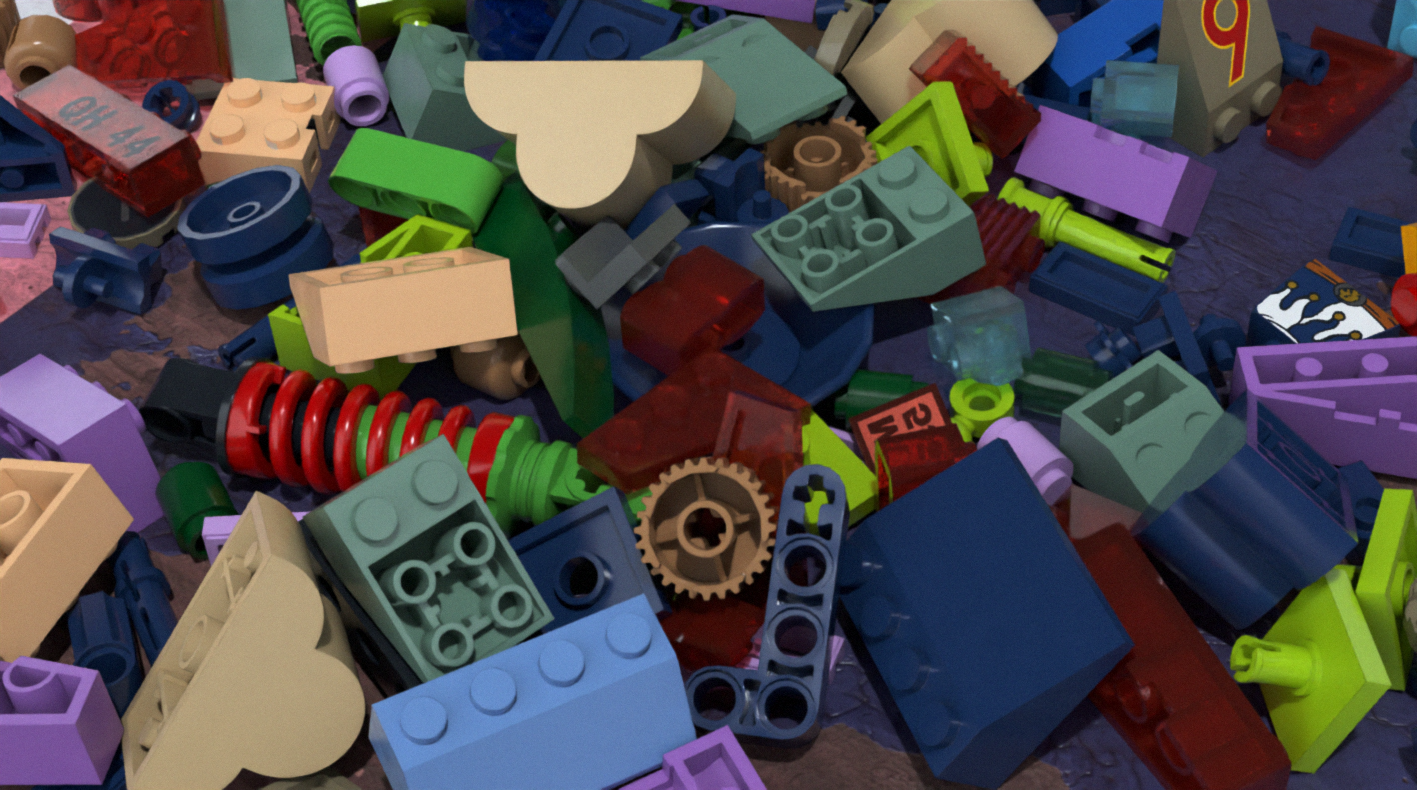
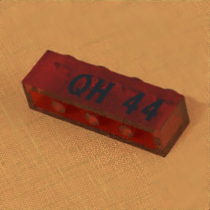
M70 64L12 95L17 108L65 146L72 169L87 179L93 180L101 188L146 217H150L205 184L198 163L202 158L201 150L196 140L188 131L184 129L180 131L165 122L156 112H149L133 103L126 94H118L105 86L97 77H90Z

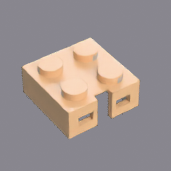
M227 78L192 149L200 184L214 186L231 176L254 168L282 165L293 167L301 175L310 193L321 169L322 161L315 130L307 129V127L316 126L320 149L329 150L341 122L340 115L336 112L334 106V86L311 85L302 82L263 81L251 78Z

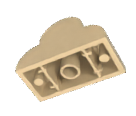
M891 0L841 73L881 124L933 82L953 83L965 121L967 122L981 104L1006 93L1032 74L1054 49L1058 40V34L1033 0Z
M703 60L465 61L464 87L468 102L475 114L485 124L516 145L517 165L526 186L539 199L587 230L594 227L605 216L612 217L624 230L660 186L671 184L674 164L695 161L708 154L722 141L730 128L735 113L736 93Z
M258 491L254 493L120 720L124 728L121 740L127 790H222L233 781L242 768L264 776L277 778L304 776L322 770L337 761L352 746L360 733L365 716V698L344 624L336 607L319 592L304 533L299 522L288 508L270 496Z

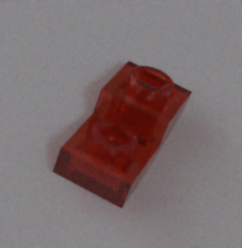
M668 591L665 594L673 614L660 620L659 623L677 655L678 661L687 672H694L705 666L733 667L741 662L753 648V642L750 639L764 624L765 613L757 606L730 597L720 599L717 594L709 601H704L702 594L694 599L690 598L689 591H683L680 594L675 591Z

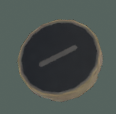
M861 0L844 1V7L848 9V12L839 10L837 15L834 14L814 58L819 65L844 84L846 90L849 89L850 83L841 72L871 30L873 22V5ZM843 97L827 104L828 111H833L840 104Z
M123 166L104 171L84 182L72 195L67 212L74 231L84 233L94 227L109 232L116 241V245L133 249L140 243L156 248L164 243L163 235L169 233L172 228L174 233L178 231L179 217L187 206L179 181L167 171L151 166Z

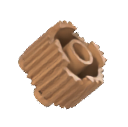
M845 116L829 118V123L826 126H822L821 122H816L814 126H810L806 122L803 123V127L798 128L796 121L780 127L781 134L770 141L764 142V150L760 151V153L764 154L765 190L770 192L772 198L783 202L787 206L789 213L877 164L876 150H872L871 142H865L866 128L864 126L856 127L855 120L846 122Z
M702 457L700 461L698 458L685 460V464L680 463L670 466L671 471L662 472L659 475L661 482L651 483L648 487L653 494L642 498L641 502L646 506V509L637 512V517L642 521L641 526L634 528V533L642 537V540L636 543V548L644 549L646 553L641 558L642 563L652 564L653 569L651 573L653 576L660 573L664 576L662 580L664 586L670 583L676 584V593L680 594L686 589L689 590L690 598L695 599L702 594L704 601H709L716 595L722 599L727 597L732 591L735 594L746 587V583L750 585L758 578L757 572L763 573L768 568V564L774 555L776 541L774 531L777 530L778 521L774 520V515L780 510L778 506H771L770 501L775 497L773 492H764L763 489L767 483L765 480L759 481L753 469H749L740 462H734L729 465L728 458H718L715 462L714 457ZM701 508H710L713 517H723L725 521L726 532L718 534L721 544L718 546H710L706 536L695 537L692 531V522L702 520L699 513Z

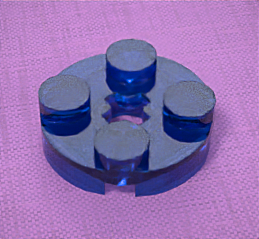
M474 0L467 15L466 24L472 37L479 43L477 49L479 57L484 61H533L555 23L552 17L545 14L548 4L542 0Z

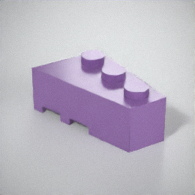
M1042 105L1039 106L1014 170L1016 173L1032 178L1028 189L1051 199L1059 195L1064 196L1065 191L1085 198L1081 210L1115 222L1118 212L1139 219L1135 228L1136 231L1169 243L1173 232L1189 238L1192 237L1218 172L1188 156L1176 152H1168L1149 145L1145 141L1116 133L1097 124Z
M1417 336L1237 347L1228 400L1229 406L1248 388L1332 465L1346 466L1363 461L1370 471L1417 479Z
M42 354L36 355L0 377V443L16 459L91 464L134 518V521L126 531L138 533L164 516L155 496L156 487L161 478L140 435L146 431V426L139 411L128 399L119 400L115 398L99 382L94 381L90 383L81 378L70 365L63 367Z

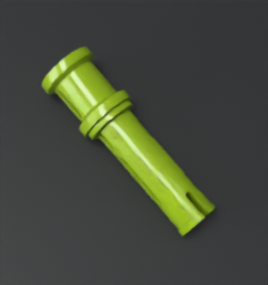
M1015 177L1010 178L1006 182L993 209L992 225L995 228L1004 230L1009 226L1037 238L1039 246L1046 249L1055 248L1059 242H1063L1161 283L1165 282L1170 272L1148 264V258L1169 266H1173L1176 254L1174 249L1165 248L1101 223L1091 217L1074 212L1073 204L1070 203L1068 198L1060 195L1054 199L1047 198L1024 188V182Z

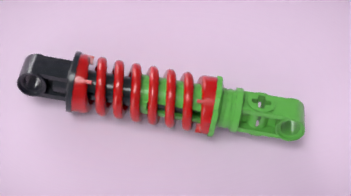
M252 356L246 359L235 372L200 365L185 358H171L165 363L138 410L144 420L146 430L153 436L169 443H185L215 450L220 468L229 476L238 478L248 476L261 480H271L279 477L284 484L291 487L301 488L311 485L315 491L329 496L344 492L417 446L444 434L507 539L512 537L521 522L533 524L535 527L613 486L624 491L638 526H641L642 520L637 517V512L646 509V506L641 502L642 498L653 494L648 487L651 483L661 482L659 475L662 472L671 471V468L666 466L655 467L615 458L605 453L579 450L570 442L556 440L552 444L541 442L539 426L529 416L518 415L515 417L492 412L486 415L478 428H476L474 412L465 405L460 404L451 408L444 418L442 405L434 398L427 397L418 401L412 410L410 398L402 391L395 390L387 393L380 401L378 391L371 384L362 383L353 387L348 393L344 381L335 376L322 379L317 385L315 377L310 372L298 369L290 372L285 378V366L276 365L270 359L259 356ZM298 458L302 459V463L300 465H297L296 460ZM329 466H334V470L332 472L328 471L327 468ZM603 472L607 473L609 485L604 484Z

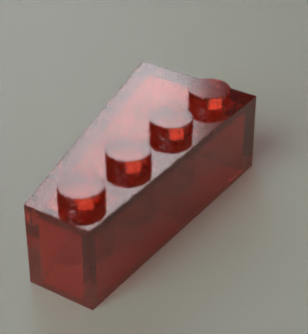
M1119 520L1072 543L1135 644L1087 697L1165 790H1286L1292 762L1285 747L1268 730L1122 521Z

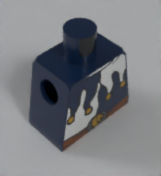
M1313 258L1255 305L1250 315L1245 347L1398 338L1401 325L1371 300L1317 259Z

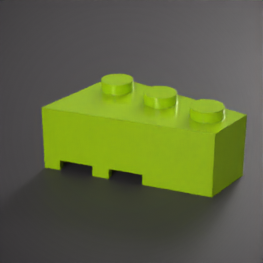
M417 214L360 252V263L473 247L471 230ZM283 304L268 314L280 366H285L287 370H307L315 379L320 381L330 376L339 377L350 391L353 387L362 383L371 384L378 391L381 401L387 393L397 390L417 364V362H398V355L374 359L375 368L368 371L348 374L336 373L335 366H328L313 357L297 306L290 310Z

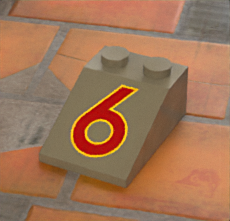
M1164 0L1150 127L1203 158L1221 144L1234 140L1242 129L1260 116H1267L1275 109L1282 94V89L1279 85L1283 58L1267 0Z

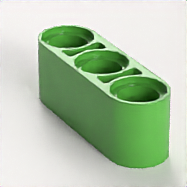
M369 128L356 130L328 179L329 186L336 194L356 206L408 220L420 214L469 229L471 234H475L505 181L500 170L480 156Z

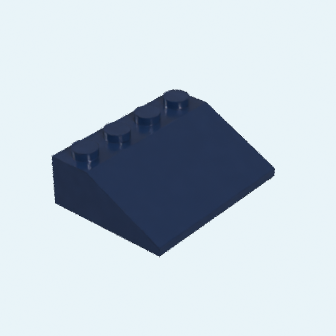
M999 437L871 515L862 522L846 541L839 596L937 779L996 790L1135 646L1008 440Z

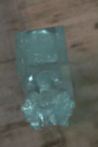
M1106 60L1105 78H1093L1090 113H1092L1091 123L1136 139L1146 138L1149 135L1172 137L1179 65Z
M1002 286L931 304L934 325L929 326L927 329L931 353L935 361L941 362L954 373L959 381L971 378L978 383L1001 386L1022 376V364L1032 361L1025 307L1021 299Z

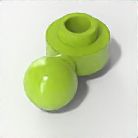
M991 373L970 374L958 380L950 391V419L967 457L972 451V437L981 438L983 433L1001 418H1014V391L1011 385L998 375Z

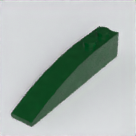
M515 171L504 181L479 229L475 234H471L479 250L509 259L517 329L562 420L599 453L607 454L613 449L614 391L610 348L601 306L596 309L587 298L575 293L566 282L564 273L555 264V260L581 237L559 211L535 196L526 186L521 175Z

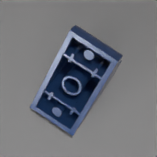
M1248 388L1208 430L1196 446L1190 460L1151 501L1131 531V536L1236 630L1244 629L1261 618L1293 587L1296 590H1301L1316 582L1336 566L1358 544L1348 478Z

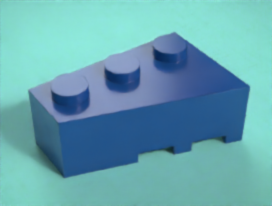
M1111 0L1058 34V40L1054 49L1046 60L1033 72L1032 93L1034 96L1091 108L1093 110L1092 123L1153 101L1164 0Z

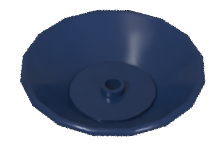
M713 221L685 228L674 238L682 246V249L662 266L657 273L633 295L623 285L601 306L610 348L613 385L638 407L688 425L751 427L801 414L848 384L873 345L875 303L812 312L752 239L751 234L771 223Z

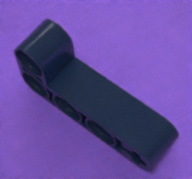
M820 464L805 465L795 470L785 482L781 497L758 670L719 665L705 666L695 671L684 685L693 724L704 736L728 725L738 743L796 749L811 743L819 734L824 717L850 517L845 485L840 476L829 467ZM815 491L825 492L828 504H822L819 509L817 527L820 536L809 533L810 521L804 504L812 501ZM813 557L820 559L826 564L827 569L824 577L815 585L801 587L789 580L788 575L791 567L802 558ZM794 626L811 628L817 633V641L809 654L792 658L784 655L779 650L781 637L788 629ZM715 687L732 689L736 693V703L728 716L720 720H709L701 716L700 702L707 691ZM794 695L807 702L808 711L800 725L792 729H781L770 723V711L778 699Z

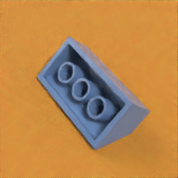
M644 593L372 704L368 735L393 790H610L662 767L664 754L697 739L677 655Z

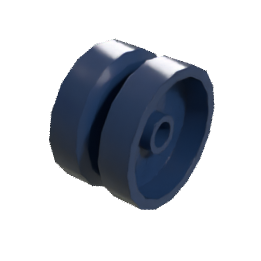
M282 165L265 166L231 176L207 189L194 199L180 215L177 229L189 253L197 262L202 263L200 274L213 299L220 307L238 310L259 307L280 300L292 293L288 274L325 269L333 258V241L322 219L315 212H311L312 197L301 175L293 167Z

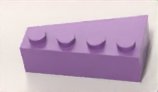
M20 656L12 663L0 660V785H102L124 733V728L99 671L27 656Z

